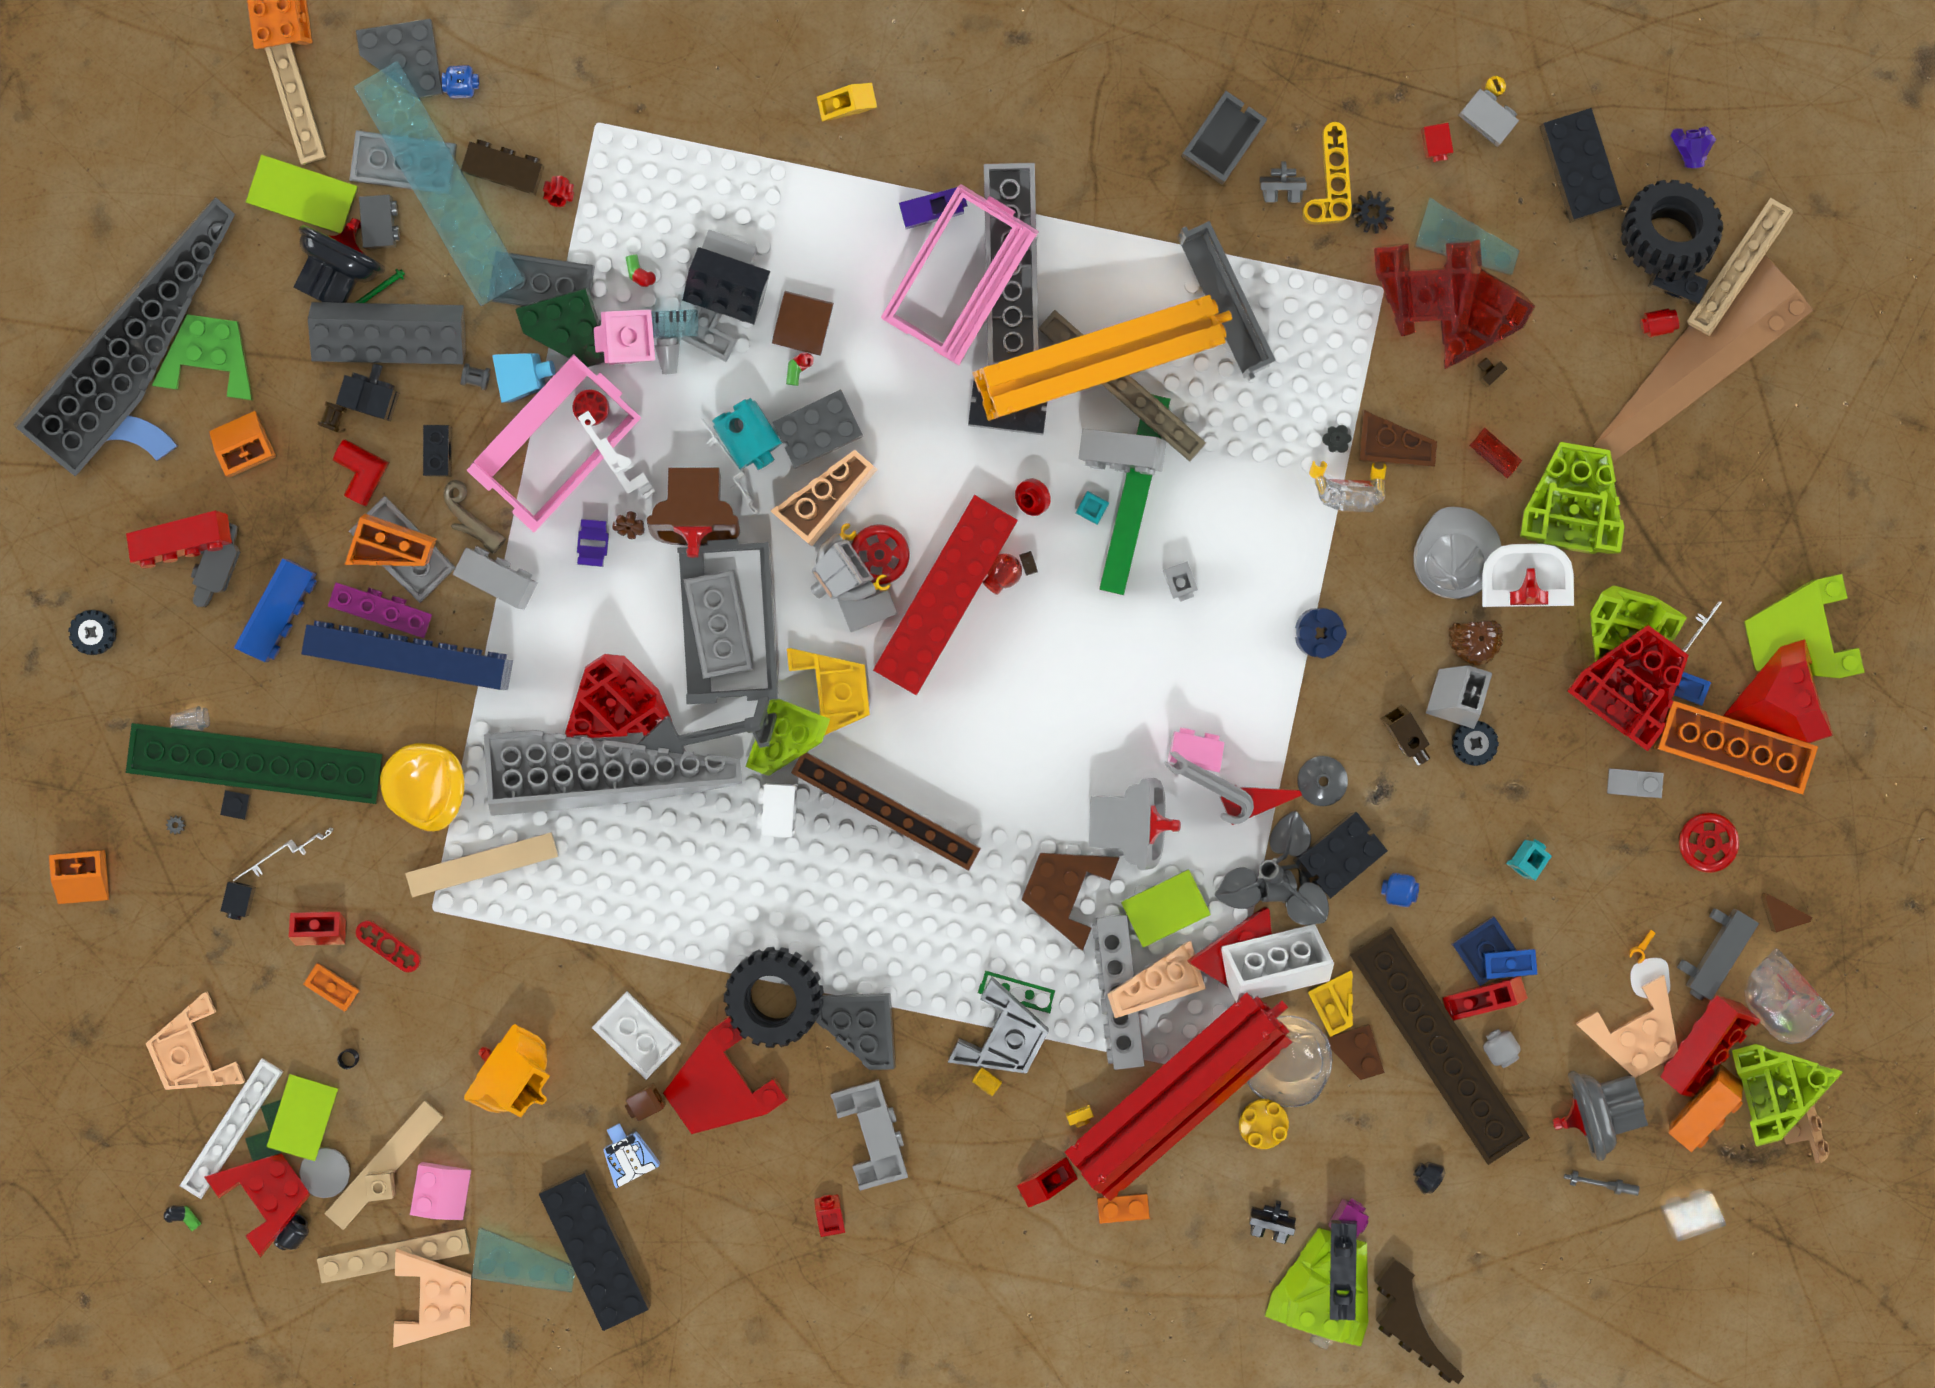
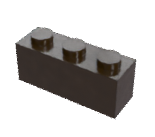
M477 139L476 143L469 142L461 167L463 173L536 196L544 170L543 164L539 163V158L525 154V158L515 156L516 151L501 147L499 151L491 148V143Z

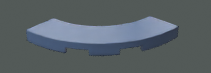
M127 416L107 439V441L125 440L135 443L148 451L156 461H159L178 447L173 439L159 427L133 416Z

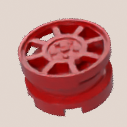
M588 389L580 392L575 397L572 409L577 420H579V416L589 411L596 422L591 426L601 424L607 418L609 403L602 393ZM586 419L585 425H590L591 421Z

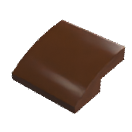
M785 291L772 344L821 356L834 303Z

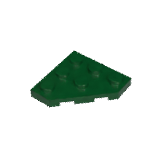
M588 287L515 309L523 334L569 359L575 355L587 367L605 363L604 352L595 351L594 327L600 326Z

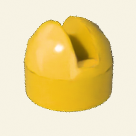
M1492 76L1487 80L1485 89L1498 97L1506 90V82L1500 76ZM1495 79L1497 80V83L1501 90L1499 92H1497L1493 80Z

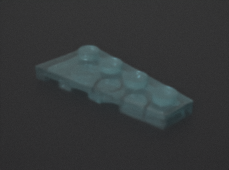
M1429 198L1415 247L1507 275L1513 274L1519 254L1518 249L1489 234L1476 224L1467 221L1434 199Z
M481 1227L479 1228L472 1273L473 1279L572 1292L575 1276L572 1264Z

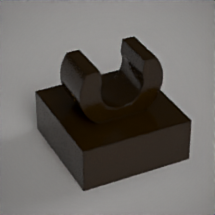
M1484 358L1477 365L1485 373L1480 381L1486 387L1490 386L1508 369L1501 361L1494 366L1488 358Z

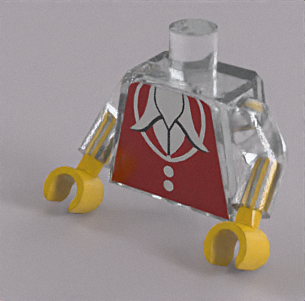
M1315 461L1311 465L1309 475L1315 478L1317 492L1323 505L1339 511L1373 512L1374 506L1382 504L1385 499L1384 479L1387 468L1386 464H1383L1382 469H1376L1374 467L1375 463L1372 464L1370 478L1373 481L1327 479L1324 477L1327 468L1325 461L1321 462L1320 467L1315 464Z

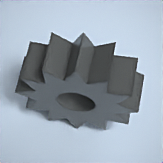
M175 815V817L170 816V820H167L168 824L166 826H168L167 830H170V834L174 833L176 835L177 832L181 834V830L184 831L183 827L186 825L183 824L185 820H181L182 817L178 818ZM174 822H177V823H178V827H177V828H174V826H173Z

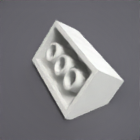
M1315 924L1222 946L1221 949L1227 984L1236 1003L1239 1002V999L1246 992L1253 998L1256 996L1263 998L1330 981L1334 962Z

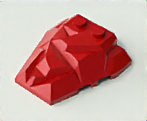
M1647 625L1582 670L1567 692L1623 735L1630 738L1646 751H1649L1664 730L1666 724L1664 722L1669 708L1672 707V698L1676 687L1679 686L1689 655Z

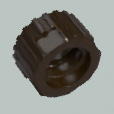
M1031 551L1019 555L1026 576L1038 572Z

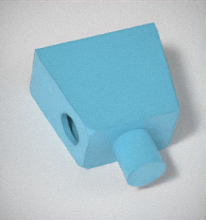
M536 353L492 355L501 403L515 402L539 392L545 386L544 377L553 376L556 373L553 361L541 362L540 355Z

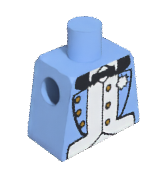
M620 1123L607 1129L613 1143L606 1146L603 1150L615 1188L659 1167V1160L637 1131L626 1136Z

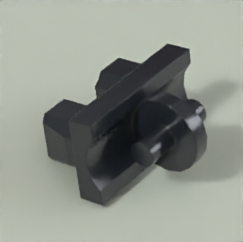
M1278 1200L1275 1201L1273 1207L1264 1205V1208L1260 1209L1252 1206L1250 1212V1234L1256 1237H1263L1265 1229L1273 1230V1240L1286 1244L1289 1236H1294L1296 1218L1288 1216L1289 1211L1280 1209L1281 1201Z

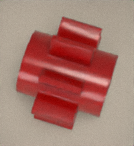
M552 176L551 182H544L543 199H547L548 203L554 207H564L566 201H573L574 184H570L569 180L563 176Z

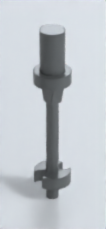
M1574 1170L1571 1175L1564 1174V1179L1570 1180V1185L1576 1186L1578 1181L1607 1187L1617 1195L1625 1193L1638 1196L1639 1186L1623 1183V1180L1617 1179L1616 1182H1604L1579 1177L1578 1171Z

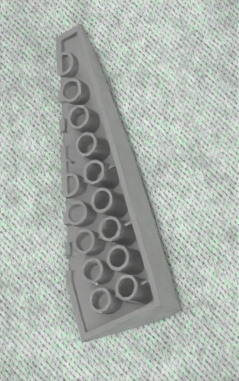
M537 730L484 734L488 806L491 816L628 803L742 784L740 759L709 754L702 756L684 751L683 754L669 752V749L658 747L657 751L646 749L644 745L608 740L602 742L591 740V738L581 737L580 739L567 737L565 734H545L543 731Z

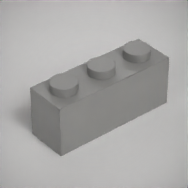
M476 546L475 549L466 547L452 575L515 608L525 610L538 582L531 579L532 574L520 568L518 571L509 568L511 563L499 557L496 560L488 557L490 552Z

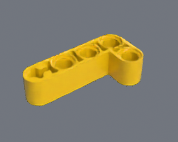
M1339 122L1329 123L1322 132L1326 199H1314L1306 203L1302 210V217L1308 224L1344 222L1351 214L1347 133L1345 127ZM1332 129H1335V132L1340 133V136L1336 139V147L1328 149V147L1333 145V137L1328 136ZM1335 153L1342 157V164L1340 166H1333L1330 163L1329 156ZM1333 179L1342 180L1344 183L1342 191L1338 192L1332 189L1331 181ZM1335 204H1341L1345 207L1346 214L1344 216L1338 217L1333 213V206ZM1317 206L1321 211L1320 217L1316 219L1311 218L1307 212L1308 207Z

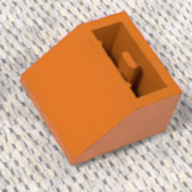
M256 411L209 431L215 454L226 477H233L276 457Z
M105 850L49 855L51 883L58 904L109 900Z

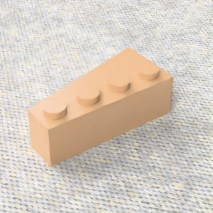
M854 450L830 467L825 473L813 479L807 486L795 492L786 501L770 511L809 545L813 546L878 469Z

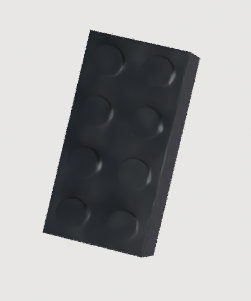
M1592 108L1545 122L1539 126L1569 222L1622 205Z

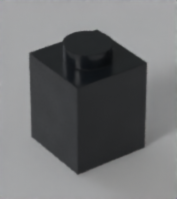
M236 881L227 882L220 911L227 913V918L241 920L242 917L249 916L256 886Z

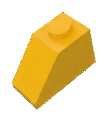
M872 83L851 84L817 97L822 121L860 114L877 108Z

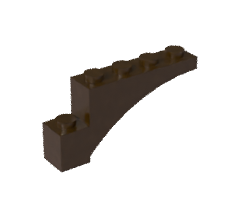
M1392 1257L1374 1280L1379 1285L1377 1290L1387 1298L1391 1295L1393 1296L1376 1319L1378 1324H1380L1378 1329L1389 1338L1392 1334L1400 1340L1398 1344L1410 1353L1414 1350L1420 1355L1418 1360L1427 1367L1431 1368L1433 1365L1439 1369L1438 1375L1445 1381L1451 1383L1453 1380L1459 1384L1465 1376L1438 1350L1421 1320L1412 1284L1415 1274Z

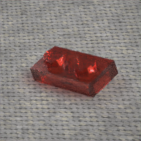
M1485 427L1469 445L1507 479L1522 462L1515 453Z

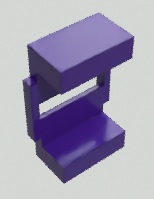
M581 519V531L578 532L577 553H579L577 565L604 567V556H607L609 540L607 521ZM581 539L605 541V547L580 545Z

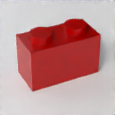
M340 912L290 913L289 938L295 946L345 945L346 919Z

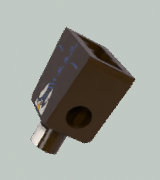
M1400 705L1380 718L1405 756L1408 758L1413 757L1417 765H1421L1430 759L1429 754L1425 750L1429 746V742L1410 711Z

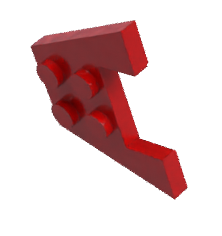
M282 1153L204 1176L218 1198L241 1185L266 1222L245 1235L260 1258L310 1196L309 1191Z

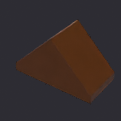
M1763 893L1761 896L1770 928L1773 932L1777 933L1809 923L1812 920L1811 916L1769 894Z

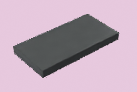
M495 251L488 301L524 306L587 287L591 295L595 266Z

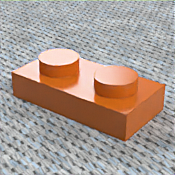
M320 963L315 965L303 985L344 1012L348 1010L360 991Z
M1147 1193L1118 1195L1111 1201L1105 1197H1097L1100 1224L1150 1219Z

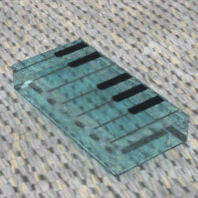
M696 309L651 311L653 338L698 336V311Z

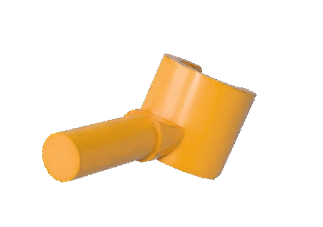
M1650 930L1643 942L1629 951L1630 958L1634 952H1641L1642 955L1637 960L1638 964L1642 963L1645 959L1644 951L1656 934L1654 931Z

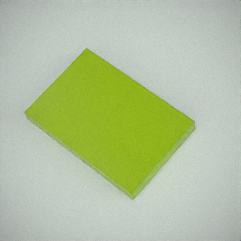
M1189 869L1121 901L1142 947H1146L1211 915Z
M289 1074L266 1147L315 1161L338 1089Z

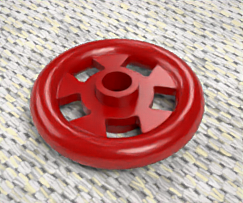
M882 524L868 526L861 530L851 543L858 556L860 551H867L868 562L863 563L869 572L872 565L883 568L881 575H886L887 577L880 579L879 585L889 584L897 580L908 566L910 558L908 543L904 536L893 527ZM877 535L879 542L869 546L866 539ZM889 538H892L897 544V547L893 550L885 544V541ZM877 550L884 552V557L880 560L876 559L874 555ZM892 556L899 559L894 569L887 565L891 561ZM871 573L874 579L870 582L875 583L880 575Z
M1702 813L1694 816L1684 825L1679 837V848L1683 859L1689 866L1700 872L1714 873L1725 869L1733 862L1739 850V836L1735 826L1726 817L1717 813ZM1704 823H1714L1715 830L1704 831ZM1692 832L1699 833L1696 844L1689 842ZM1726 832L1729 842L1722 844L1719 834ZM1708 838L1714 840V845L1710 848L1705 844ZM1721 849L1725 856L1716 861L1713 855ZM1697 850L1706 855L1703 861L1698 860L1694 856Z

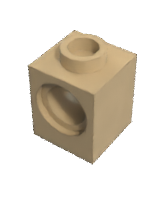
M394 1170L371 1172L364 1176L367 1202L393 1199L396 1196Z

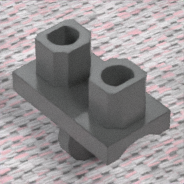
M1281 161L1280 168H1271V176L1280 177H1260V188L1263 191L1265 202H1278V190H1288V202L1300 203L1303 197V190H1307L1305 177H1287L1296 176V169H1287L1286 161Z

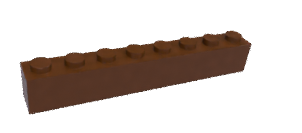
M808 752L799 757L791 774L968 871L981 850V847Z

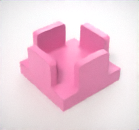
M651 310L609 311L601 313L602 324L601 326L594 327L595 351L604 352L605 364H632L655 360Z

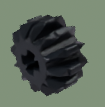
M1368 191L1367 200L1362 195L1358 196V201L1362 205L1358 203L1352 205V208L1359 212L1353 213L1351 218H1360V221L1355 226L1358 228L1364 223V233H1368L1370 226H1372L1373 233L1378 234V225L1383 230H1386L1388 226L1385 221L1392 222L1394 219L1391 215L1386 214L1393 212L1394 207L1385 206L1390 201L1389 197L1385 198L1383 202L1380 200L1382 192H1378L1375 199H1373L1372 191ZM1371 206V209L1374 207L1378 209L1376 213L1378 218L1374 219V216L1370 218L1367 215L1369 212L1368 207Z

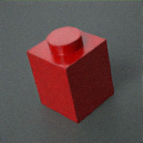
M1449 123L1426 126L1421 129L1426 160L1433 159V163L1448 160V156L1454 153Z

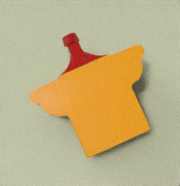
M514 1024L492 1052L487 1047L479 1049L478 1054L485 1063L465 1093L464 1099L489 1112H511L521 1118L530 1105L534 1103L543 1105L547 1101V1097L541 1090L550 1075L545 1072L547 1049L545 1042L540 1037Z

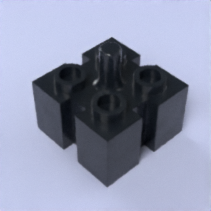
M374 363L369 378L354 372L351 377L344 375L336 404L391 422L400 393L394 391V385L379 380L383 366Z

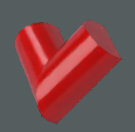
M343 439L333 456V461L355 472L344 496L367 507L390 462Z

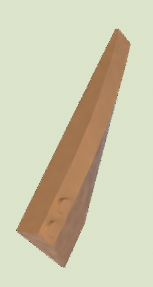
M1764 255L1711 335L1708 336L1689 325L1638 388L1633 397L1622 408L1617 417L1602 433L1593 447L1610 450L1613 463L1814 310L1799 290Z

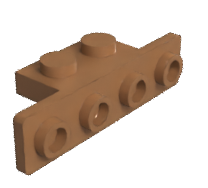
M1815 1104L1786 1134L1784 1139L1786 1144L1809 1140L1815 1163L1818 1164L1828 1158L1829 1146L1823 1138L1821 1131L1822 1121L1817 1116Z

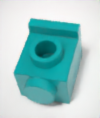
M1536 839L1533 841L1524 840L1512 860H1508L1506 864L1523 878L1536 881L1552 856L1545 851L1546 846Z

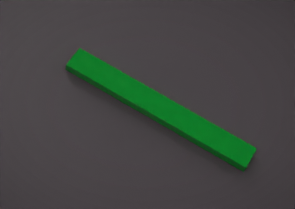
M1153 395L1169 409L1170 398ZM1139 420L1136 435L1162 438L1144 421ZM1130 468V472H1127L1099 588V590L1123 596L1153 476L1135 472V468Z

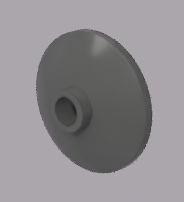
M1317 756L1308 760L1301 767L1297 783L1299 791H1301L1302 796L1309 803L1317 806H1329L1339 801L1345 794L1348 786V777L1340 762L1328 756ZM1323 776L1328 779L1326 786L1319 784V779Z

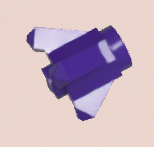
M1704 126L1699 128V130H1687L1686 134L1682 129L1676 128L1670 135L1682 155L1686 168L1705 166L1707 155L1716 141L1708 127Z

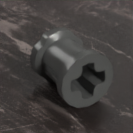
M465 363L460 384L463 386L466 384L479 386L481 390L486 391L491 369L486 368L482 370L470 367V364Z

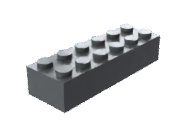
M311 302L308 315L311 361L419 364L464 363L466 352L464 305Z

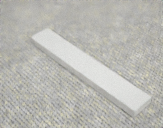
M263 1058L260 1060L180 1184L182 1188L202 1199L210 1187L204 1176L218 1173L284 1071Z

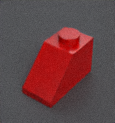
M1067 1157L1031 1175L1018 1184L1017 1187L1029 1208L1049 1200L1075 1182L1078 1177Z

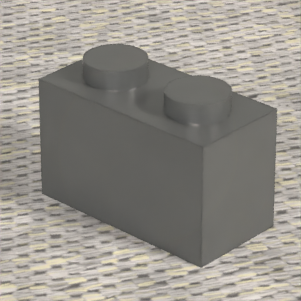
M390 195L359 197L363 248L366 250L395 248L396 241H400L399 226H395L394 216H398L397 201H393V197Z

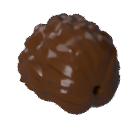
M1495 620L1469 622L1467 624L1454 623L1448 629L1450 632L1449 644L1455 650L1457 657L1475 666L1484 665L1492 661L1503 645L1502 626Z

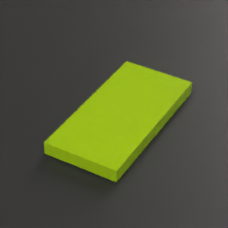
M261 154L246 203L340 234L345 229L358 186Z

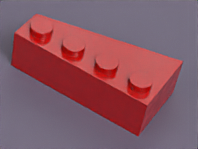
M1717 995L1708 1003L1707 1010L1701 1019L1694 1023L1687 1039L1680 1043L1673 1059L1666 1063L1660 1077L1681 1095L1693 1098L1714 1074L1712 1068L1722 1062L1724 1063L1730 1056L1728 1054L1729 1049L1737 1041L1741 1044L1747 1037L1744 1032L1751 1024L1756 1027L1761 1019L1742 1003Z

